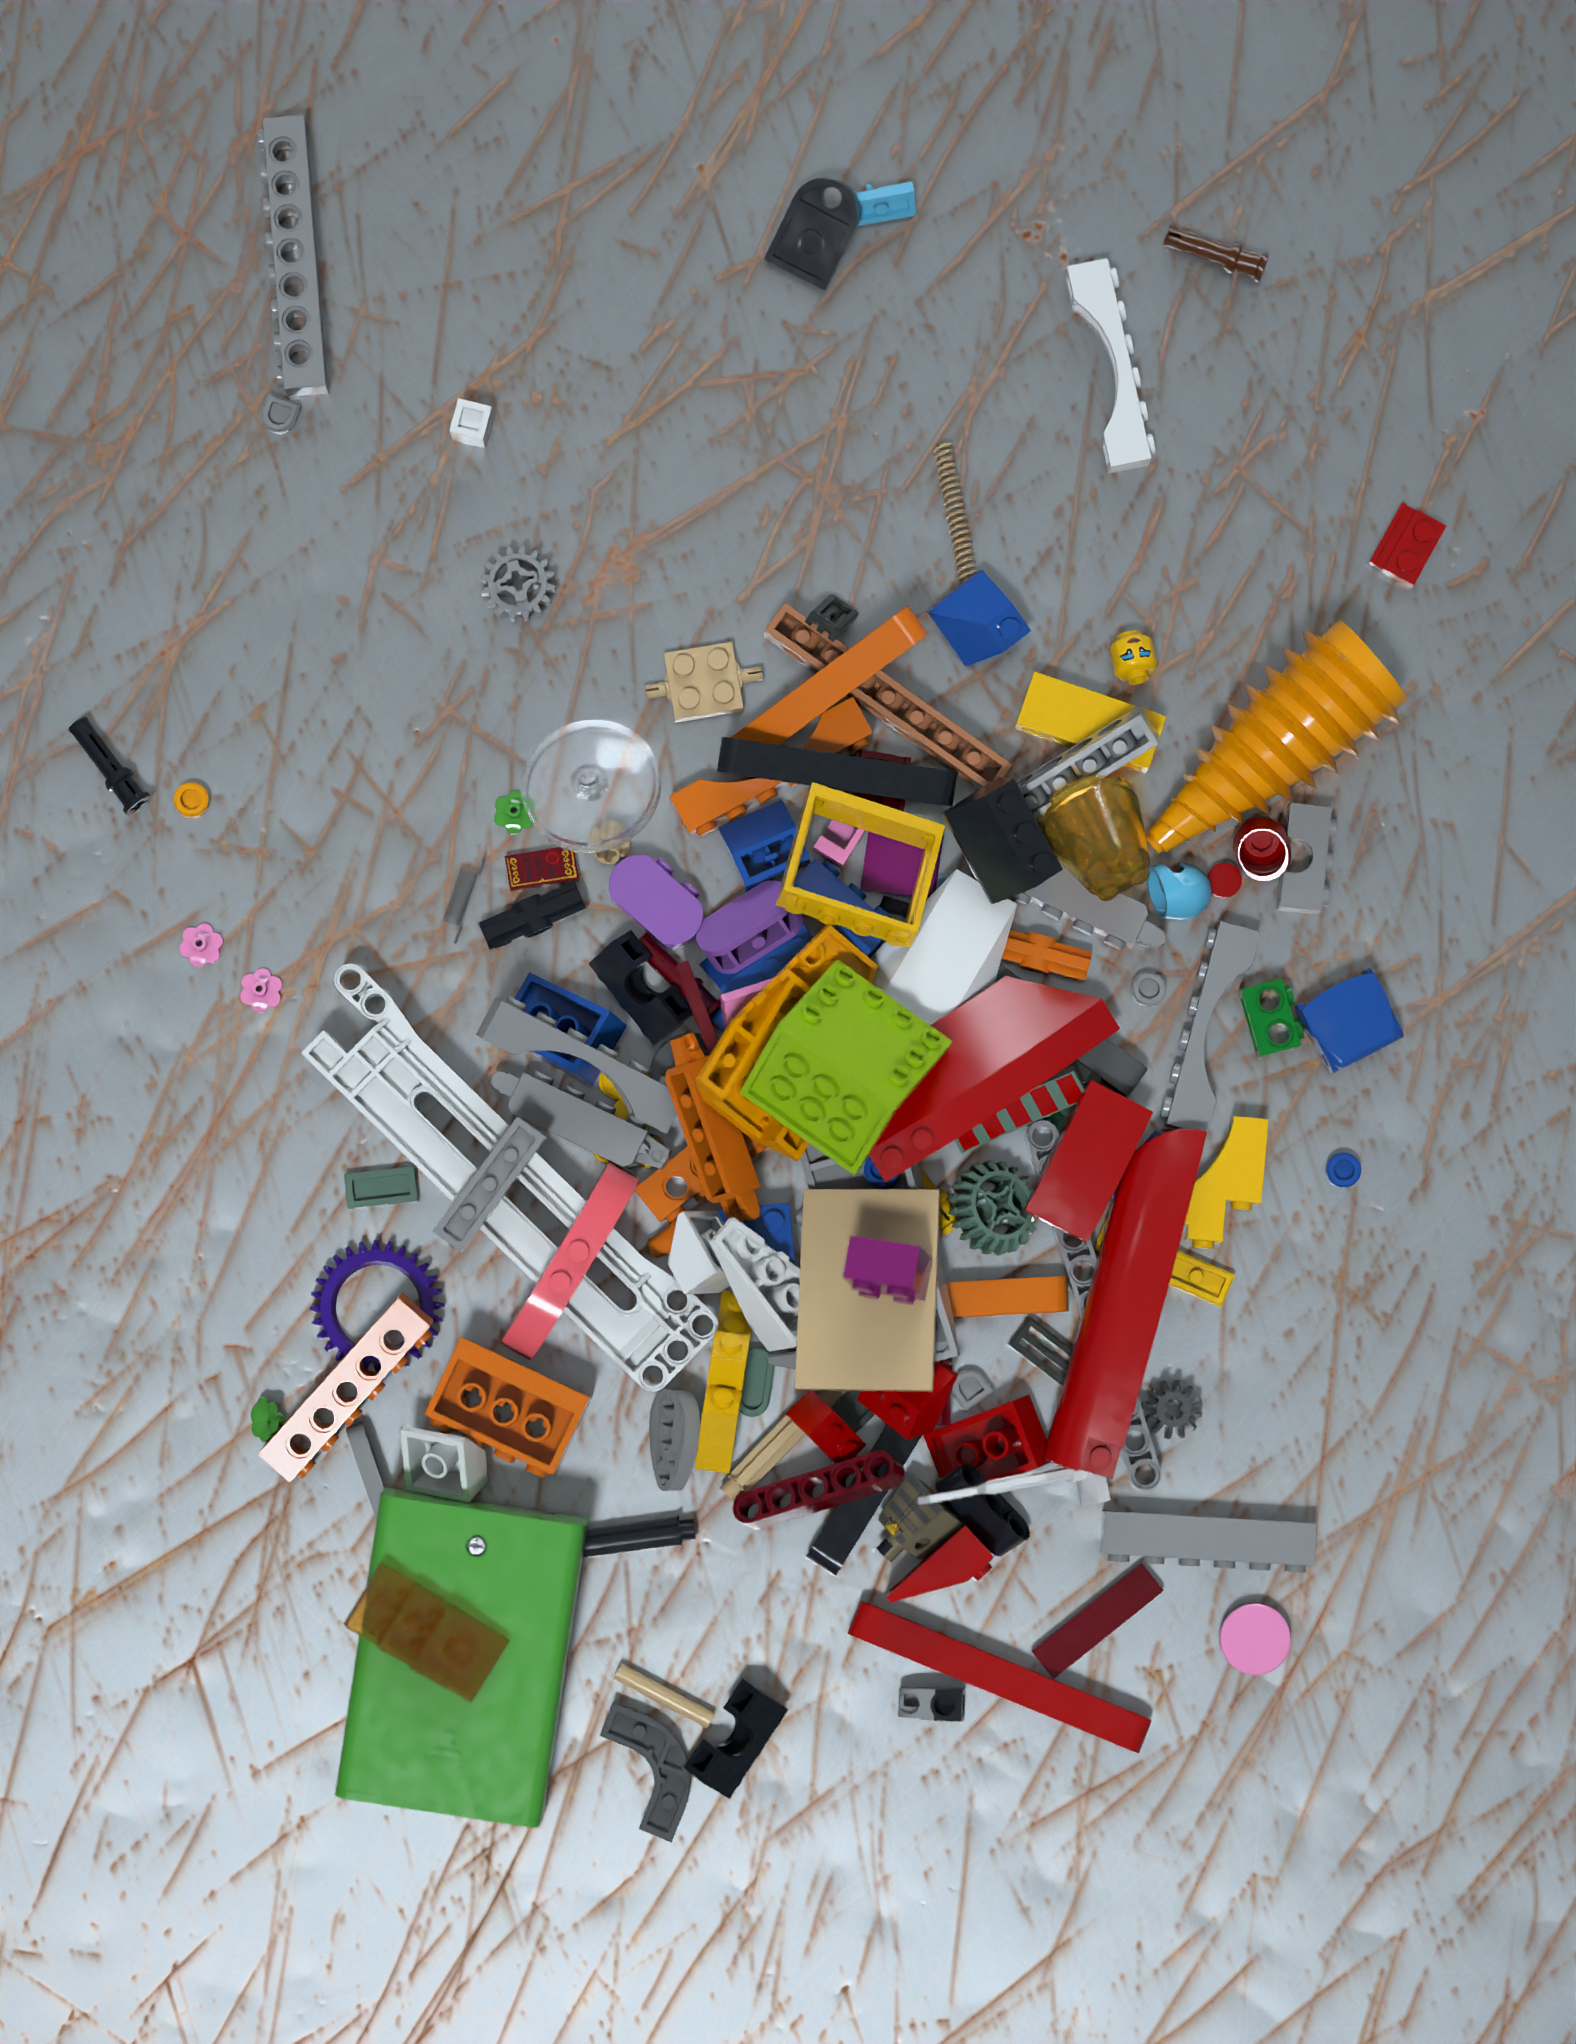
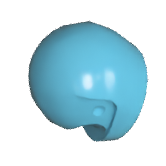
M1157 863L1147 869L1149 895L1156 912L1161 918L1173 920L1193 919L1200 915L1208 906L1211 899V884L1207 875L1200 868L1189 863H1179L1175 873L1166 865ZM1159 879H1160V881H1161V883H1162L1164 892H1163L1162 889H1161Z

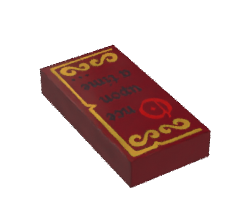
M574 845L505 856L511 892L579 881Z

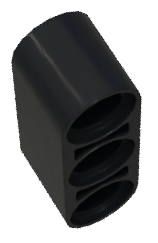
M963 1463L937 1480L935 1487L937 1493L979 1486L987 1482V1480L974 1466L969 1463ZM1000 1493L977 1494L942 1501L981 1543L998 1557L1005 1555L1030 1537V1530L1026 1521Z

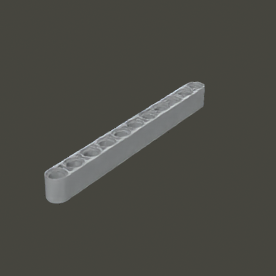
M1039 1120L1033 1123L1025 1135L1026 1145L1037 1180L1051 1150L1056 1147L1060 1138L1055 1125L1046 1120ZM1043 1127L1050 1132L1051 1142L1049 1145L1038 1146L1034 1143L1032 1134L1036 1128ZM1051 1225L1081 1322L1084 1311L1083 1303L1088 1296L1097 1261L1090 1238L1087 1243L1081 1241L1078 1247H1068L1063 1241L1064 1232ZM1083 1261L1090 1265L1092 1275L1089 1280L1079 1281L1075 1278L1073 1268L1077 1262ZM1138 1397L1128 1432L1132 1430L1138 1431L1143 1437V1444L1140 1449L1132 1451L1124 1443L1120 1455L1130 1484L1136 1489L1145 1491L1151 1490L1159 1484L1161 1469ZM1142 1464L1150 1466L1153 1470V1479L1146 1485L1138 1483L1135 1478V1471Z

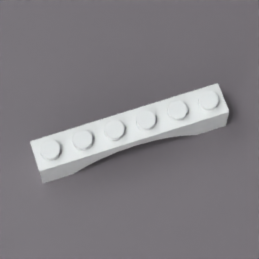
M1108 258L1067 266L1065 278L1072 308L1083 316L1099 334L1108 351L1114 370L1116 387L1114 409L1101 439L1108 474L1149 466L1151 455L1156 453L1152 434L1146 435L1144 421H1148V412L1145 401H1139L1136 388L1141 387L1140 375L1137 367H1131L1129 355L1134 354L1133 343L1130 334L1124 335L1122 322L1126 321V312L1123 301H1117L1115 288H1119L1116 268H1110Z

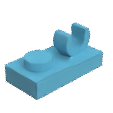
M912 182L879 187L873 190L871 184H866V191L855 193L861 210L858 226L917 215Z

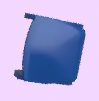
M1371 968L1361 972L1362 975L1332 986L1315 997L1306 1006L1300 1003L1294 1007L1308 1038L1316 1047L1331 1074L1404 1037L1401 1026L1390 1007L1387 995Z

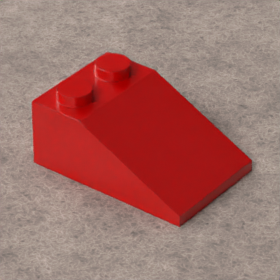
M1030 1395L1023 1396L923 1435L939 1478H942L963 1463H969L974 1466L988 1481L1023 1474L1051 1462L1043 1457L1047 1439Z
M963 1524L958 1531L926 1556L884 1596L892 1603L968 1582L972 1577L979 1581L993 1568L989 1562L994 1557L966 1525Z

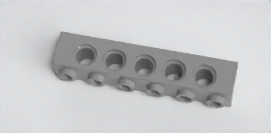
M1139 705L1019 779L1016 783L1034 817L1037 819L1159 744L1158 733Z

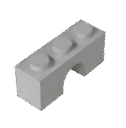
M1290 803L1287 806L1284 828L1289 842L1300 844L1305 848L1309 856V864L1303 872H1284L1279 877L1276 910L1318 915L1322 911V906H1328L1330 886L1324 885L1326 872H1331L1333 865V851H1328L1329 837H1335L1337 817H1331L1332 807Z

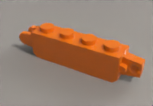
M694 1033L674 1038L670 1041L675 1067L666 1070L664 1079L706 1199L713 1204L720 1202L727 1220L733 1217L739 1222H743V1219L748 1221L756 1220L759 1218L761 1210L758 1205L759 1202L755 1189L759 1188L760 1184L742 1132L702 1100L695 1081L710 1055L704 1056Z

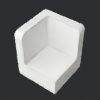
M458 398L449 430L452 440L486 449L494 420L492 406Z

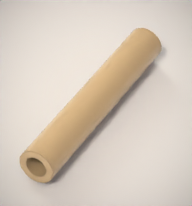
M622 1663L613 1678L706 1729L715 1715L714 1712Z

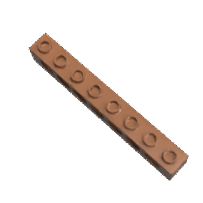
M784 603L764 630V638L816 674L849 649L837 639L834 642L829 640V633L824 631L821 634L816 630L818 625L815 623L811 626L805 622L807 618L787 603ZM881 670L846 695L848 698L854 697L858 705L946 768L958 772L957 775L977 790L998 777H1006L1011 770V763Z

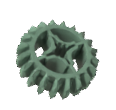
M988 1160L982 1164L977 1163L970 1166L969 1170L962 1172L959 1175L960 1181L955 1182L951 1186L956 1194L950 1195L947 1200L953 1203L955 1208L950 1209L947 1214L956 1216L957 1222L953 1224L952 1228H961L962 1233L959 1240L965 1241L970 1239L969 1249L975 1250L980 1248L981 1254L985 1255L993 1253L996 1256H1000L1006 1252L1011 1253L1016 1251L1019 1246L1026 1244L1029 1241L1028 1235L1033 1234L1037 1230L1032 1222L1037 1221L1038 1218L1024 1212L1034 1188H1027L1025 1185L1029 1176L1023 1175L1018 1177L1019 1167L1013 1166L1008 1168L1007 1162L1002 1161L995 1163ZM983 1182H990L996 1185L994 1190L991 1191L980 1189ZM997 1225L1008 1227L1004 1234H997L992 1231L994 1226Z

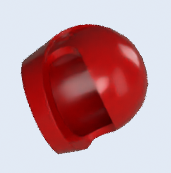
M1256 816L1244 821L1243 825L1241 824L1237 828L1232 849L1239 866L1249 877L1258 881H1270L1281 876L1286 871L1291 860V846L1284 826L1279 821L1268 816ZM1273 870V871L1268 872V873H1259V872H1265V871Z

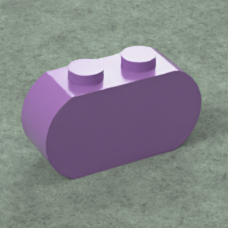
M647 855L629 856L620 861L610 875L609 893L612 902L664 948H680L691 943L696 938V933L703 921L702 905L697 899L700 893L687 881H684L682 884L678 883L671 876L674 870L661 858L654 861Z
M773 880L763 881L702 921L696 933V941L718 972L724 974L737 973L797 935L803 924V914H792L786 911L785 908L775 905L781 882Z

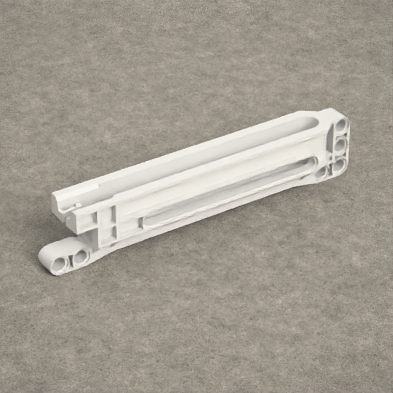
M345 964L338 968L335 973L334 982L336 988L368 1020L378 1024L349 1052L327 1031L323 1030L301 1054L454 1203L478 1169L420 1113L418 1108L420 1100L426 1096L436 1098L490 1152L510 1126L418 1037L394 1000L366 972L355 964ZM350 972L358 973L361 979L359 986L354 990H346L342 985L344 976ZM377 996L384 998L386 1005L383 1012L376 1015L370 1014L367 1010L369 1000ZM536 1152L517 1179L570 1229L586 1200ZM505 1195L480 1228L536 1284L558 1249ZM613 1228L598 1252L597 1257L635 1293L637 1297L636 1306L629 1311L621 1310L584 1275L563 1311L643 1389L657 1392L665 1388L714 1338L715 1330H718V1320L714 1313L694 1294H686L688 1302L684 1309L675 1311L669 1308L667 1299L670 1293L681 1291L675 1285L673 1277L645 1259ZM701 1315L708 1316L713 1322L711 1332L704 1336L696 1334L692 1327L695 1318ZM674 1341H683L688 1347L686 1358L681 1361L672 1360L668 1355L669 1345ZM649 1366H657L663 1372V1380L657 1386H648L643 1380V1373Z

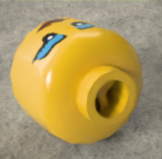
M1133 630L1119 634L1109 648L1115 676L1120 680L1128 681L1131 685L1145 683L1158 667L1152 639L1142 635L1140 631Z

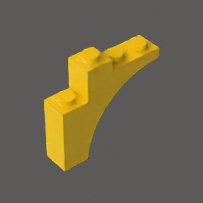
M1239 1116L1230 1118L1228 1132L1220 1152L1205 1173L1195 1181L1184 1225V1240L1193 1241V1248L1213 1249L1214 1243L1219 1244L1223 1242L1226 1202L1231 1203V1209L1252 1211V1205L1261 1204L1269 1119Z
M722 1290L717 1318L718 1330H715L695 1469L729 1474L752 1329L748 1325L734 1293Z

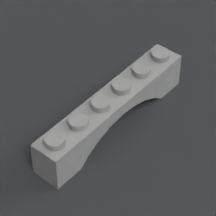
M1222 921L1217 924L1216 929H1209L1205 948L1210 949L1207 963L1201 961L1196 977V982L1201 983L1199 995H1192L1187 1015L1192 1016L1190 1029H1183L1178 1049L1184 1050L1181 1063L1174 1062L1169 1083H1173L1175 1086L1172 1097L1165 1096L1160 1116L1166 1118L1164 1124L1166 1127L1173 1129H1200L1207 1131L1208 1135L1216 1098L1209 1085L1205 1068L1204 1043L1207 1025L1213 1009L1225 989L1252 966L1261 934L1259 931Z
M507 996L505 1002L495 997L476 1033L477 1036L513 1055L528 1051H555L571 1054L589 1062L612 1082L622 1097L629 1115L665 1134L668 1133L677 1113L667 1088L665 1077L661 1076L657 1082L646 1076L650 1069L633 1060H630L627 1066L616 1060L619 1053L600 1044L596 1050L585 1044L588 1040L587 1036L571 1028L565 1034L555 1028L558 1021L541 1012H538L536 1018L525 1013L524 1010L527 1005L510 996Z

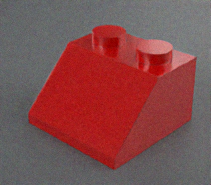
M942 1361L934 1362L933 1391H860L857 1401L906 1440L933 1432L958 1374Z

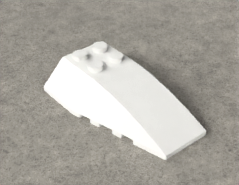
M956 869L926 900L919 931L910 948L904 946L895 947L885 942L870 957L871 960L879 965L873 985L931 1025L995 983L1017 904L1008 898L991 904L980 883Z

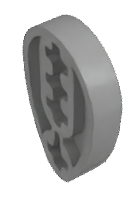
M682 1388L661 1390L654 1398L650 1410L649 1439L652 1466L657 1485L662 1491H681L684 1489L692 1472L699 1443V1408L694 1396L688 1390Z

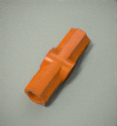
M1010 929L1002 960L1016 963L1020 968L1041 974H1049L1050 972L1084 982L1092 952L1057 943L1056 939L1033 932L1024 934Z

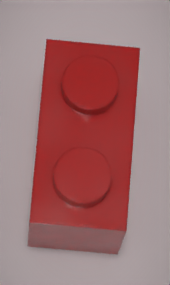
M809 1390L786 1413L835 1464L855 1458L866 1446L855 1432L812 1390Z

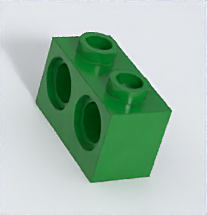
M1282 978L1244 988L1238 992L1257 1059L1297 1049L1301 1046L1300 1039H1304L1302 1024L1299 1018H1293L1290 1006L1295 1005L1294 996L1290 985L1284 986ZM1270 992L1276 997L1277 1006L1274 1010H1266L1260 1005L1259 997L1261 993ZM1272 1026H1280L1285 1030L1287 1037L1283 1044H1276L1269 1038V1029Z

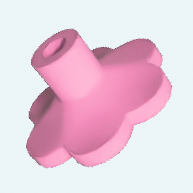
M203 923L197 928L189 927L183 932L184 941L179 947L182 956L189 958L193 966L201 967L206 962L215 963L220 958L218 949L223 945V938L220 934L214 933L209 924ZM202 941V946L198 947L197 943Z
M258 969L254 974H247L242 978L243 990L240 993V999L244 1004L251 1005L255 1012H264L268 1007H276L280 1003L281 996L279 992L282 989V981L278 977L271 976L267 969ZM261 986L263 988L262 991L257 992V988Z

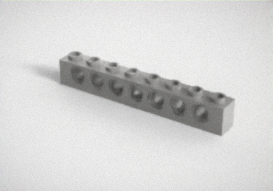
M304 115L263 118V129L258 130L259 150H265L266 163H260L262 184H268L269 197H263L265 218H271V230L266 231L265 235L267 251H273L274 264L268 265L270 285H276L277 298H271L272 317L279 320V332L273 333L275 353H281L282 366H276L278 387H284L287 397L326 394L329 391L307 122ZM282 149L293 151L292 157L287 161H279L275 157ZM291 182L296 185L295 190L289 195L278 193V189L283 183ZM287 216H295L299 219L297 225L291 229L281 227V222ZM295 249L301 252V256L296 262L288 263L283 260L285 253L289 250ZM291 284H302L304 289L300 295L292 297L286 294V290ZM293 318H305L307 320L305 327L298 331L291 330L289 323ZM306 351L309 353V358L304 364H294L291 362L294 353Z

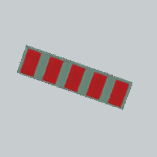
M1074 1065L1061 1070L1000 1112L955 1139L961 1153L1078 1104L1085 1086Z

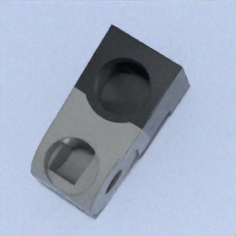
M901 1687L899 1688L898 1717L962 1722L965 1715L966 1688Z

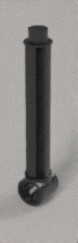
M677 1515V1517L587 1529L583 1558L677 1545L683 1547L682 1541L696 1539L694 1519L679 1520V1515Z

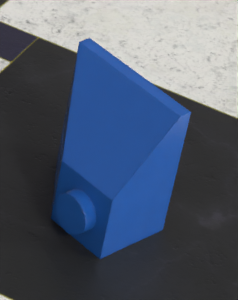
M979 570L926 611L965 667L1005 652L1031 631L1012 602L983 570Z

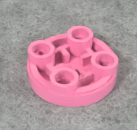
M1250 1603L1237 1607L1227 1615L1219 1630V1644L1224 1658L1232 1667L1246 1674L1262 1675L1275 1670L1286 1659L1291 1645V1635L1287 1622L1279 1612L1263 1604Z

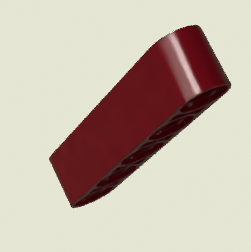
M871 1452L744 1492L734 1500L732 1506L733 1514L739 1522L752 1529H765L893 1489L903 1481L905 1475L904 1467L899 1460L887 1452ZM889 1462V1472L884 1477L879 1478L880 1467ZM856 1473L857 1479L855 1484L846 1488L848 1476ZM823 1483V1493L819 1497L814 1498V1488L818 1484ZM790 1493V1503L785 1508H781V1499L784 1495ZM758 1503L757 1514L749 1518L748 1511L750 1507Z

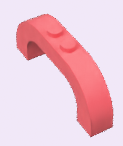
M610 1160L608 1161L565 1238L520 1311L516 1313L502 1336L501 1344L528 1360L534 1357L618 1221L639 1182L638 1177Z

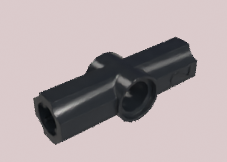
M574 881L544 895L536 894L513 904L511 909L483 920L478 924L490 951L522 937L527 939L551 929L554 926L553 924L587 909Z

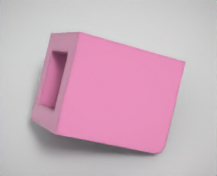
M832 820L824 834L820 835L815 843L813 852L843 869L864 836L865 830Z

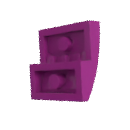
M868 831L860 890L911 898L924 849ZM943 837L927 899L936 891Z

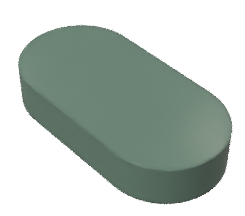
M762 1347L748 1349L739 1412L748 1417H756L763 1414L770 1402L775 1365L769 1364L768 1357L772 1354Z

